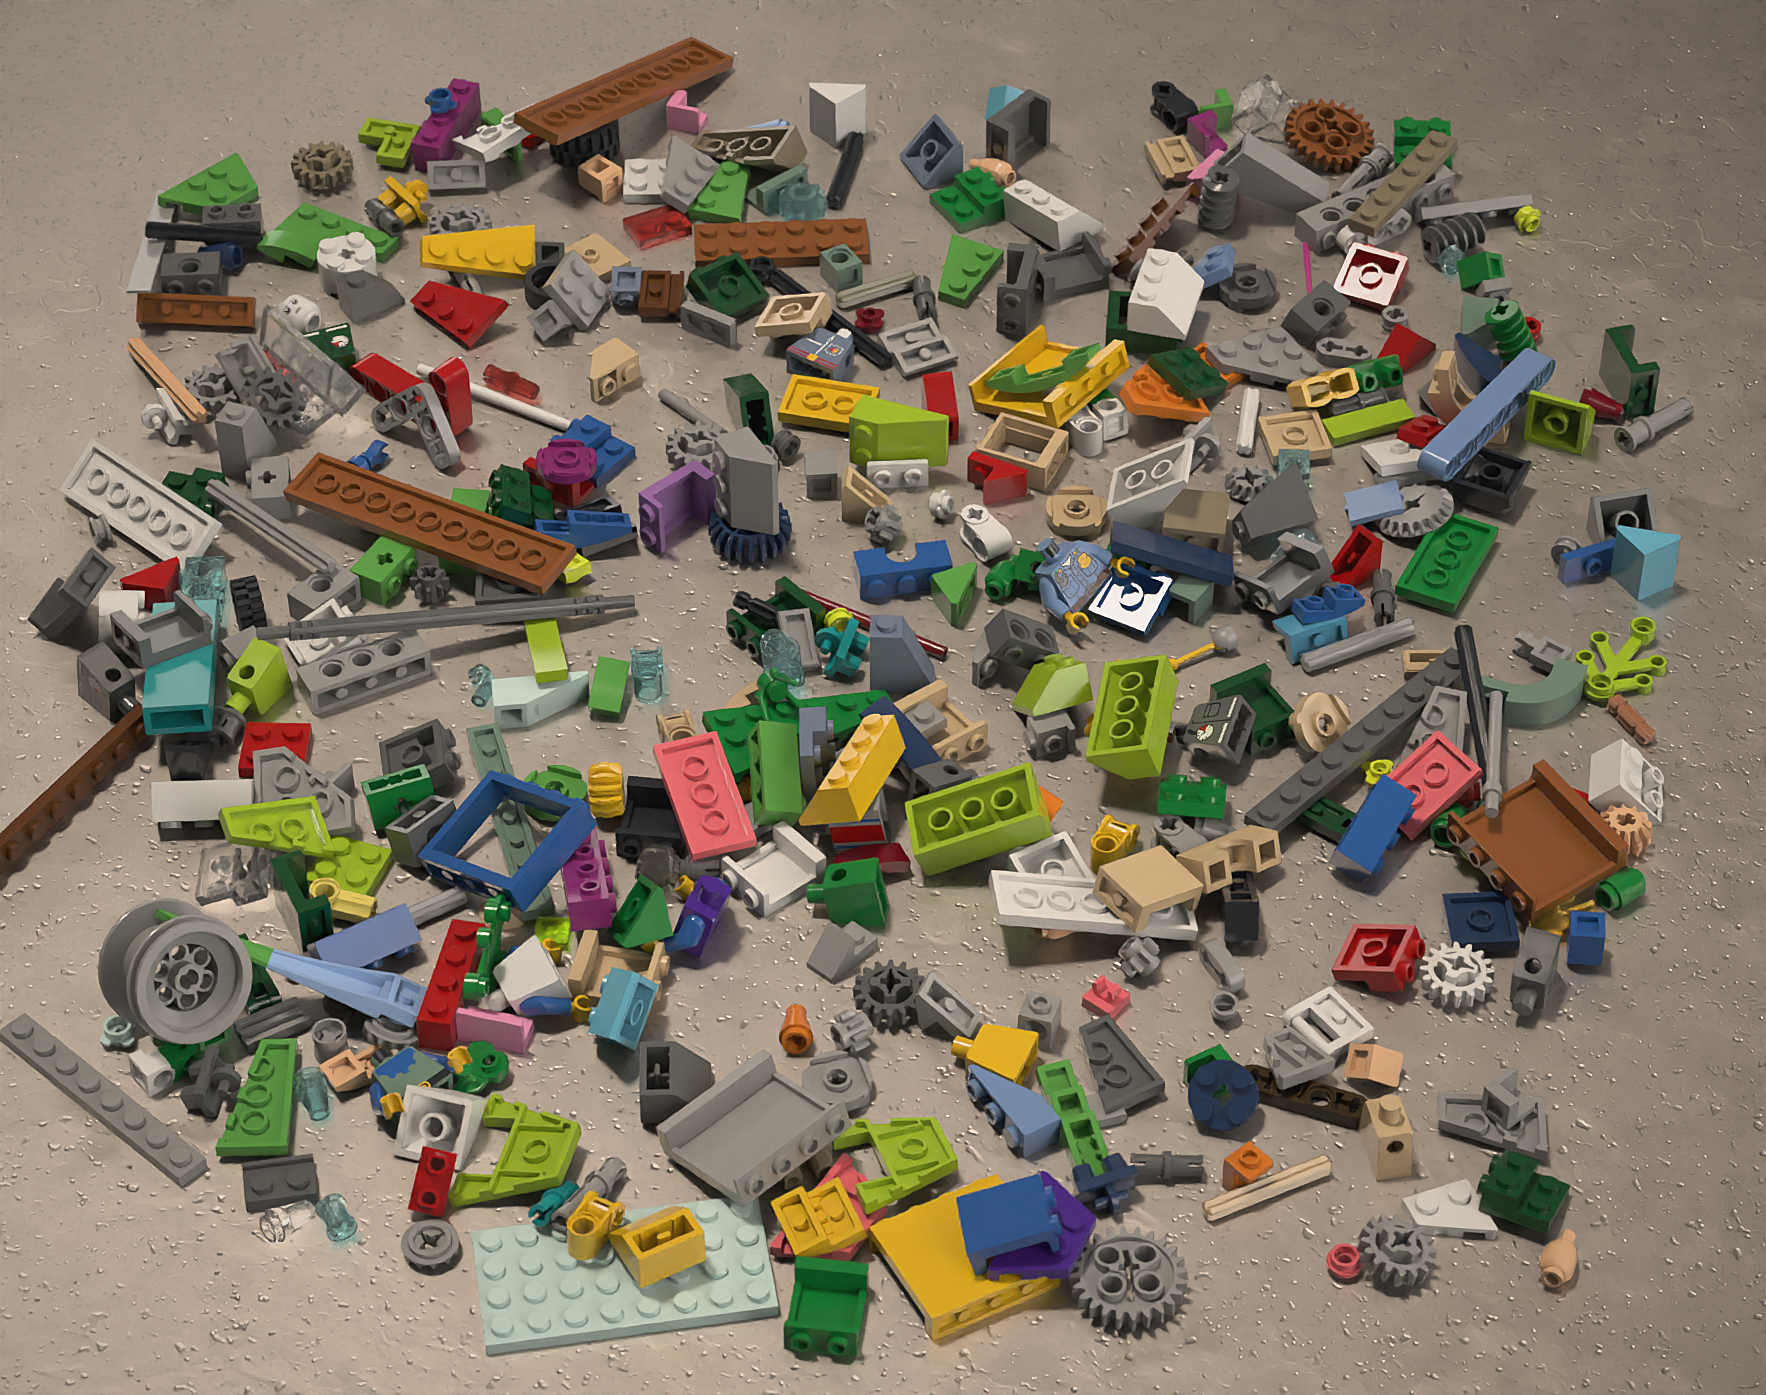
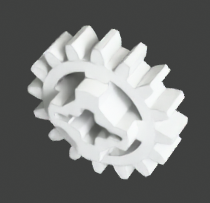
M1454 942L1453 948H1448L1446 944L1441 943L1440 951L1430 948L1428 956L1422 957L1419 980L1422 981V990H1430V999L1441 998V1005H1446L1448 1001H1452L1455 1008H1459L1460 1002H1465L1471 1007L1473 1006L1474 998L1482 1002L1484 1001L1485 993H1491L1495 970L1491 969V959L1483 960L1484 951L1472 952L1471 944H1468L1463 949L1460 948L1458 942Z

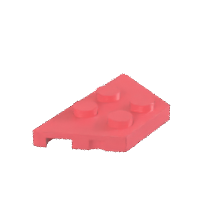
M843 1153L817 1187L839 1177L869 1237V1227L884 1218L887 1214V1206L873 1213L865 1214L856 1195V1184L869 1180L864 1174L860 1175L852 1166L851 1157ZM782 1229L770 1244V1254L779 1257L796 1258ZM867 1238L842 1249L811 1258L850 1261Z

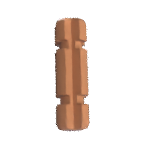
M1616 694L1614 697H1610L1607 704L1608 710L1614 716H1617L1616 718L1632 735H1635L1634 737L1641 744L1646 745L1655 739L1654 735L1656 732L1648 723H1645V719L1630 704H1627L1628 702L1622 695Z

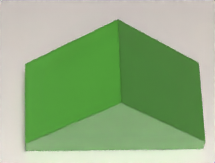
M970 562L931 575V599L951 626L957 627L977 587V563Z

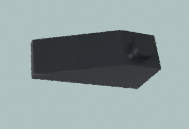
M1243 870L1231 872L1232 884L1219 889L1224 941H1230V943L1235 945H1246L1250 941H1258L1259 898L1253 872Z

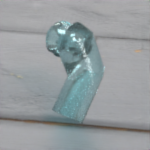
M478 664L468 672V679L474 678L471 683L478 685L471 701L477 707H484L492 696L491 679H494L487 666Z

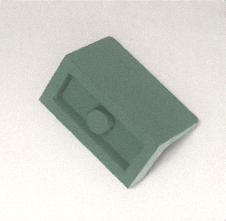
M801 164L747 192L745 201L763 215L781 207L808 192L807 169Z

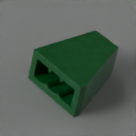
M752 373L723 378L726 405L735 429L739 430L748 426L763 445L771 446L774 431L768 390Z

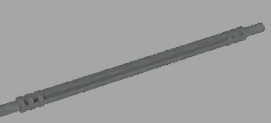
M590 595L288 622V625L256 628V637L258 640L289 638V641L602 614L605 610L634 608L635 598L634 595L615 597Z

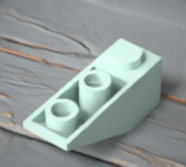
M588 671L568 672L569 679L547 683H536L535 675L491 679L495 723L498 722L500 729L527 727L589 698Z

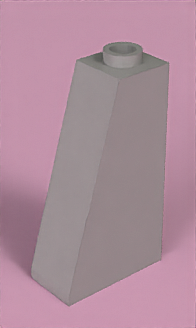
M1248 132L1214 161L1213 166L1224 165L1238 173L1240 180L1238 185L1239 194L1293 213H1298L1330 199L1328 196L1330 183Z

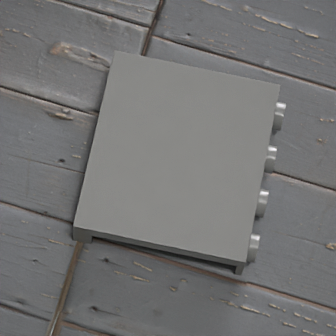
M763 1049L661 1123L656 1129L664 1154L745 1207L849 1129L851 1123L843 1099L840 1098L832 1105H829L777 1072L772 1055Z

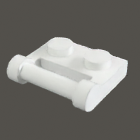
M1331 986L1289 1008L1281 1018V1022L1287 1028H1294L1334 1058L1335 1062L1341 1055L1349 1051L1350 1043H1364L1373 1038L1374 1027ZM1309 1016L1334 1041L1328 1044L1304 1019Z

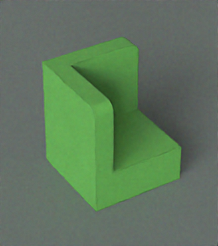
M1226 88L1215 90L1214 104L1201 106L1200 110H1198L1199 114L1212 110L1218 116L1217 129L1232 127L1234 104Z

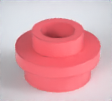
M1346 1243L1334 1246L1326 1257L1327 1269L1331 1274L1339 1278H1352L1360 1273L1363 1263L1359 1261L1361 1255L1356 1251V1247Z

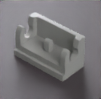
M254 335L230 342L231 348L221 350L215 355L241 400L243 397L240 396V392L245 387L244 383L247 377L252 378L255 370L258 369L263 374L265 368L269 366L272 373H276Z

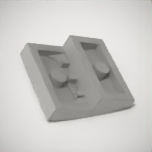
M932 317L878 334L877 341L879 345L892 354L890 362L903 376L958 359V354L946 333L941 334Z

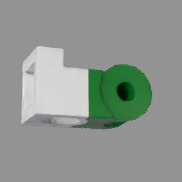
M1105 388L1087 403L1090 410L1103 423V441L1128 434V410Z
M167 1042L166 1046H162L146 1055L141 1049L128 1055L131 1077L148 1097L159 1093L189 1076L188 1069L191 1060L198 1059L196 1043L179 1044Z

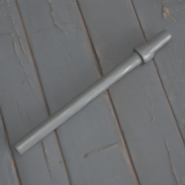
M1492 691L1489 702L1486 783L1482 788L1485 815L1488 818L1498 816L1499 803L1502 800L1503 788L1500 784L1503 694L1500 691Z

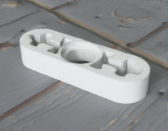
M1401 207L1374 237L1346 226L1338 233L1336 245L1346 254H1348L1353 242L1374 246L1404 233L1411 224V215Z

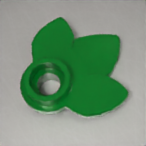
M471 1042L467 1050L473 1062L471 1064H464V1070L460 1074L452 1072V1076L458 1078L453 1090L472 1095L483 1090L487 1083L496 1084L504 1080L509 1073V1060L506 1054L501 1051H495V1048L489 1042Z

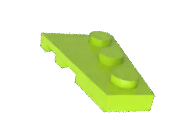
M315 796L224 807L219 811L218 817L227 843L284 852L302 850L305 855L332 858L335 853Z

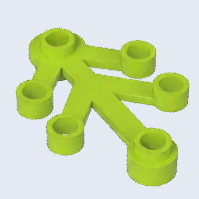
M1640 616L1631 621L1630 638L1616 656L1609 644V635L1603 631L1591 633L1589 647L1599 653L1606 670L1604 672L1598 671L1594 663L1595 654L1592 651L1582 649L1576 653L1575 662L1588 665L1587 680L1583 688L1588 698L1601 702L1608 701L1610 697H1614L1616 692L1633 690L1640 695H1646L1651 692L1653 679L1648 674L1640 673L1634 678L1615 680L1618 675L1647 671L1653 676H1661L1666 672L1667 660L1661 655H1652L1646 659L1630 661L1641 645L1649 644L1655 637L1656 623L1651 618Z

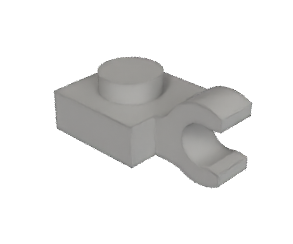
M1521 630L1515 637V641L1518 643L1512 650L1519 657L1529 656V663L1549 673L1553 669L1556 658L1569 661L1573 653V648L1547 635L1542 640H1539L1524 630Z

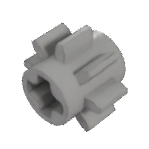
M885 503L883 508L876 505L869 510L865 517V532L871 534L870 538L881 544L884 542V539L891 542L902 531L903 522L901 519L903 516L896 513L897 508Z
M1148 935L1142 941L1137 936L1131 937L1118 952L1122 957L1119 961L1120 967L1131 978L1136 973L1142 978L1148 976L1160 963V959L1156 956L1160 952L1159 946Z
M846 1009L834 1016L837 1024L830 1027V1034L839 1049L844 1050L847 1048L849 1053L870 1046L867 1037L873 1035V1027L864 1012L856 1014L855 1009Z

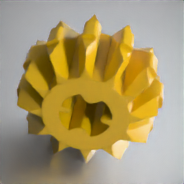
M599 762V764L591 765L588 771V791L592 814L595 817L614 818V816L622 815L625 811V788L622 767L619 763Z

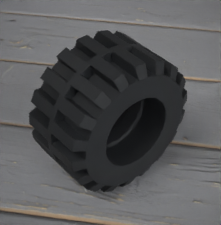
M618 119L560 145L549 144L552 157L556 158L558 163H564V166L575 167V169H578V166L598 154L612 161L614 159L613 156H617L620 149Z

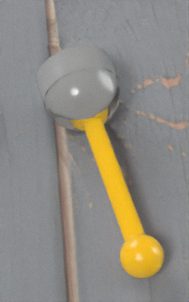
M1229 625L1222 626L1213 633L1211 643L1178 659L1171 658L1169 662L1175 671L1180 664L1213 648L1223 653L1237 648L1239 645L1238 638Z

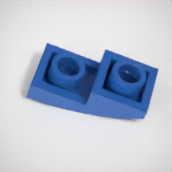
M1338 584L1336 587H1324L1323 598L1309 595L1305 599H1293L1291 611L1302 623L1322 622L1356 611L1365 605V599L1354 586Z

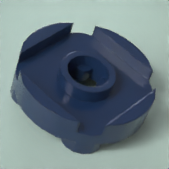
M1215 1060L1200 1066L1191 1079L1188 1088V1102L1194 1117L1205 1126L1217 1131H1232L1241 1127L1256 1113L1260 1101L1259 1086L1252 1074L1241 1064L1231 1060ZM1221 1086H1227V1091L1233 1093V1098L1227 1099L1225 1105H1219V1099L1214 1098L1215 1091H1220Z

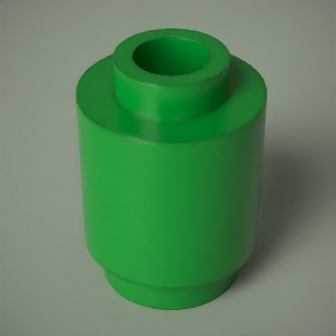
M1625 866L1599 883V887L1595 889L1596 900L1606 911L1620 910L1644 895L1646 891L1645 877L1638 869Z

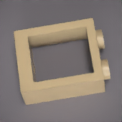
M1001 412L995 423H990L985 438L977 443L975 452L1027 469V487L1045 492L1068 455L1069 432ZM1004 442L1042 453L1035 463L1001 453L999 450Z

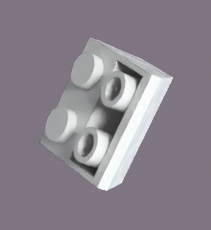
M1621 738L1591 755L1588 802L1599 812L1607 811L1610 805L1616 808H1620L1622 803L1626 808H1632L1637 805L1638 812H1647L1648 819L1652 822V825H1658L1662 823L1664 777L1657 767L1652 766L1636 748H1632Z

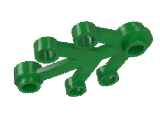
M498 894L496 898L489 897L485 905L484 922L490 924L491 927H479L476 945L477 948H482L484 951L477 973L467 972L463 985L465 1000L480 1001L481 998H487L489 994L500 988L497 979L493 975V970L503 961L507 954L506 950H501L502 927L504 922L508 923L511 917V903L506 902L505 895Z

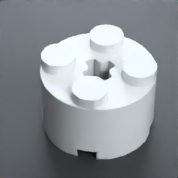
M353 232L348 236H339L332 239L326 238L320 241L317 262L320 286L326 294L330 296L331 292L338 294L336 279L351 273L364 270L378 277L375 248L371 242L365 239L362 233Z
M99 591L98 643L103 641L114 654L126 653L113 641L110 613L122 610L134 622L144 619V613H138V609L144 610L145 591Z

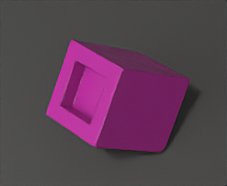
M1212 110L1188 118L1187 142L1204 159L1208 158L1217 149L1224 152L1227 151V144L1217 135L1218 116Z

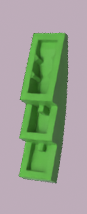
M1070 1059L1037 1066L1035 1075L1043 1098L1061 1119L1060 1142L1072 1168L1087 1163L1090 1164L1094 1176L1104 1174L1101 1163L1102 1159L1109 1156L1095 1112L1090 1111L1083 1087L1077 1083Z

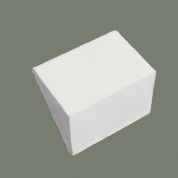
M809 83L810 132L835 149L846 144L850 132L866 133V84Z

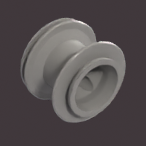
M159 898L133 907L112 926L104 939L99 954L98 980L108 1005L120 1017L131 1023L139 1024L147 1033L162 1041L195 1044L218 1036L239 1017L251 992L253 978L252 963L248 950L236 932L226 923L215 917L204 915L196 907L181 900ZM158 909L178 915L166 922L154 917ZM178 946L177 953L172 956L173 948ZM158 964H161L159 972L155 974ZM163 987H165V991L159 993V991H160Z

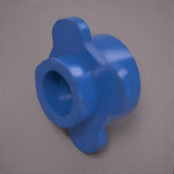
M446 88L433 89L430 91L429 96L425 98V103L430 106V111L435 114L446 113L449 109L453 110L457 107V102L452 100L451 91Z

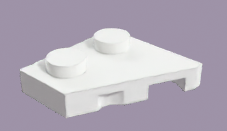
M1468 1179L1402 1198L1401 1208L1407 1218L1413 1219L1412 1226L1414 1228L1420 1226L1425 1228L1422 1234H1445L1451 1237H1463V1232L1485 1233V1239L1492 1240L1497 1238L1498 1228L1489 1213L1478 1210L1480 1199Z

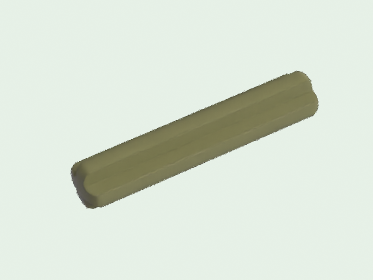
M907 270L839 291L835 294V301L841 309L912 288V281L917 276L913 270Z

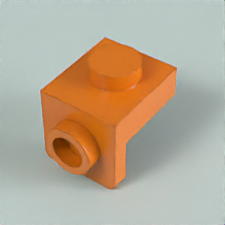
M1251 1141L1247 1142L1224 1159L1222 1187L1226 1191H1231L1252 1183L1273 1168V1160Z

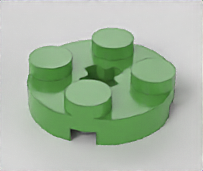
M549 765L547 766V771L538 773L535 770L524 779V782L532 781L541 788L550 791L552 789L559 790L564 796L573 799L580 798L587 803V784L582 780V774L572 767ZM524 805L527 815L548 821L559 822L561 820L560 817Z

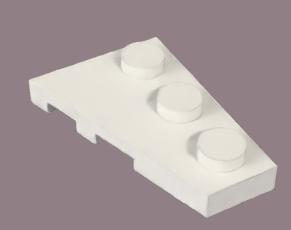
M513 112L504 116L499 125L490 127L484 125L477 128V134L464 140L461 135L452 140L457 150L488 162L497 159L500 153L506 149L520 144L522 139L531 133L526 132L524 128L513 123L515 114Z

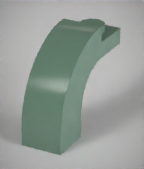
M1556 658L1549 676L1538 683L1530 685L1512 684L1481 676L1487 710L1489 711L1490 693L1492 691H1500L1503 694L1502 714L1504 715L1502 724L1538 726L1559 720L1569 714L1579 703L1584 692L1583 688L1586 682L1588 665Z

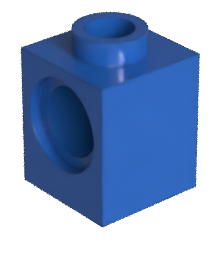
M1570 911L1566 937L1567 963L1601 966L1606 938L1605 913Z

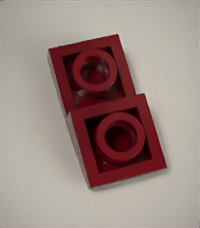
M900 843L865 845L837 854L832 860L833 864L878 858L881 871L887 874L893 872L907 873L911 864Z

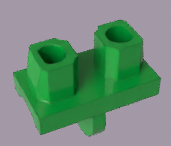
M1396 354L1346 366V368L1354 369L1359 393L1374 391L1379 387L1386 389L1402 385L1404 381L1399 356Z

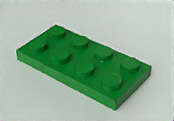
M1453 513L1442 526L1426 533L1396 583L1395 595L1454 613L1496 541L1499 527Z

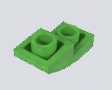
M269 230L258 244L257 250L281 263L289 256L298 263L312 268L317 261L320 242L292 232Z
M602 656L598 657L587 712L619 717L630 667L629 661Z

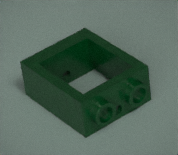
M1109 291L1105 347L1115 339L1124 341L1126 352L1158 354L1176 350L1177 343H1183V339L1127 330V324H1119V317H1128V302L1132 292Z

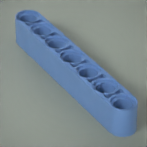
M1530 348L1524 349L1422 450L1417 468L1444 482L1449 481L1528 402L1530 391L1538 392L1551 379L1556 367L1555 359Z

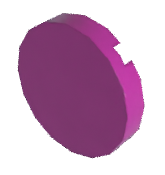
M553 440L548 443V447L544 449L541 447L538 450L536 468L538 473L548 481L566 485L576 484L588 480L595 474L597 455L591 446L589 449L584 446V442L579 440Z

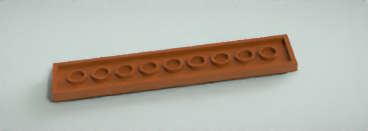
M689 37L517 111L514 114L513 123L524 128L526 132L536 134L545 139L549 144L560 145L666 98L676 90H684L712 76L718 75L733 67L734 58L693 37Z
M320 452L310 460L283 491L286 500L540 595H544L577 555L576 547L573 544Z

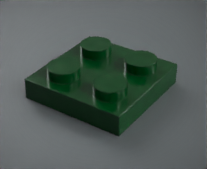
M1190 347L1153 354L1147 363L1187 401L1224 393L1229 384L1220 376V372L1217 369L1209 366L1201 358L1200 354Z

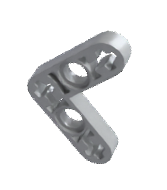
M428 383L411 386L372 409V423L381 432L397 428L415 419L429 455L438 468L444 469L459 462L460 450L436 392ZM422 396V400L418 403L416 398ZM401 400L404 402L406 406V414L403 412L401 408ZM390 412L392 417L386 419L385 415ZM431 419H432V420L435 422V424H436V428H437L436 433L433 431V429H432V427H431V424H430V420H431Z

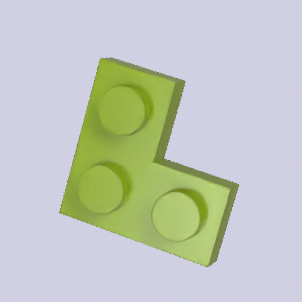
M367 117L358 133L359 143L380 146L376 153L377 164L404 168L411 155V140L418 135L421 125Z

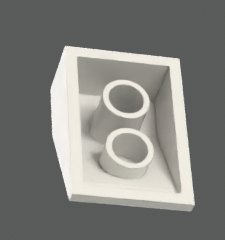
M1189 438L1114 468L1106 508L1107 513L1112 519L1141 529L1152 525L1188 484L1194 440Z

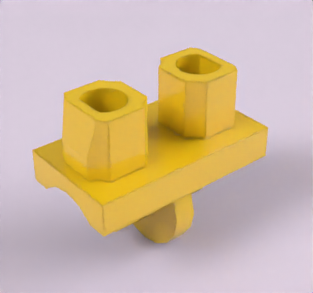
M392 176L384 180L388 189L377 198L384 206L392 209L400 204L394 212L396 217L402 220L405 226L415 218L421 224L428 220L427 215L420 210V202L423 203L428 198V186L422 180L408 181L405 184V188Z

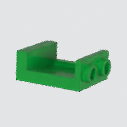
M796 1256L794 1266L795 1282L788 1319L784 1321L783 1326L784 1348L800 1352L813 1351L831 1353L837 1356H857L869 1290V1264Z

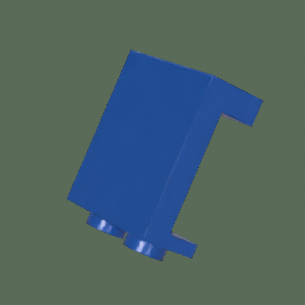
M1040 1173L956 1197L966 1254L975 1275L987 1272L989 1267L987 1258L1044 1241L1049 1242L1053 1252L1060 1250L1057 1237L1063 1235V1230L1058 1214L1053 1215L1051 1209L1057 1207L1055 1194L1051 1185L1045 1187Z

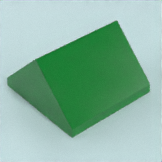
M640 874L613 919L612 927H608L606 932L626 948L673 936L663 889Z

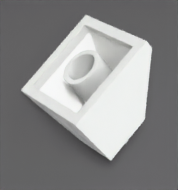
M407 1085L403 1101L405 1111L401 1112L393 1155L419 1161L422 1146L458 1154L454 1169L461 1170L478 1136L486 1098L454 1090Z

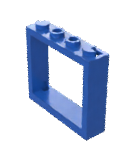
M490 770L417 856L431 878L455 887L461 886L465 891L489 899V897L496 898L498 894L505 895L506 902L511 903V908L524 913L596 827L597 823L588 810L590 806L580 798L573 799L564 796L555 789L550 791L541 788L532 781L527 783L509 773L502 774ZM504 798L561 818L512 878L455 857Z

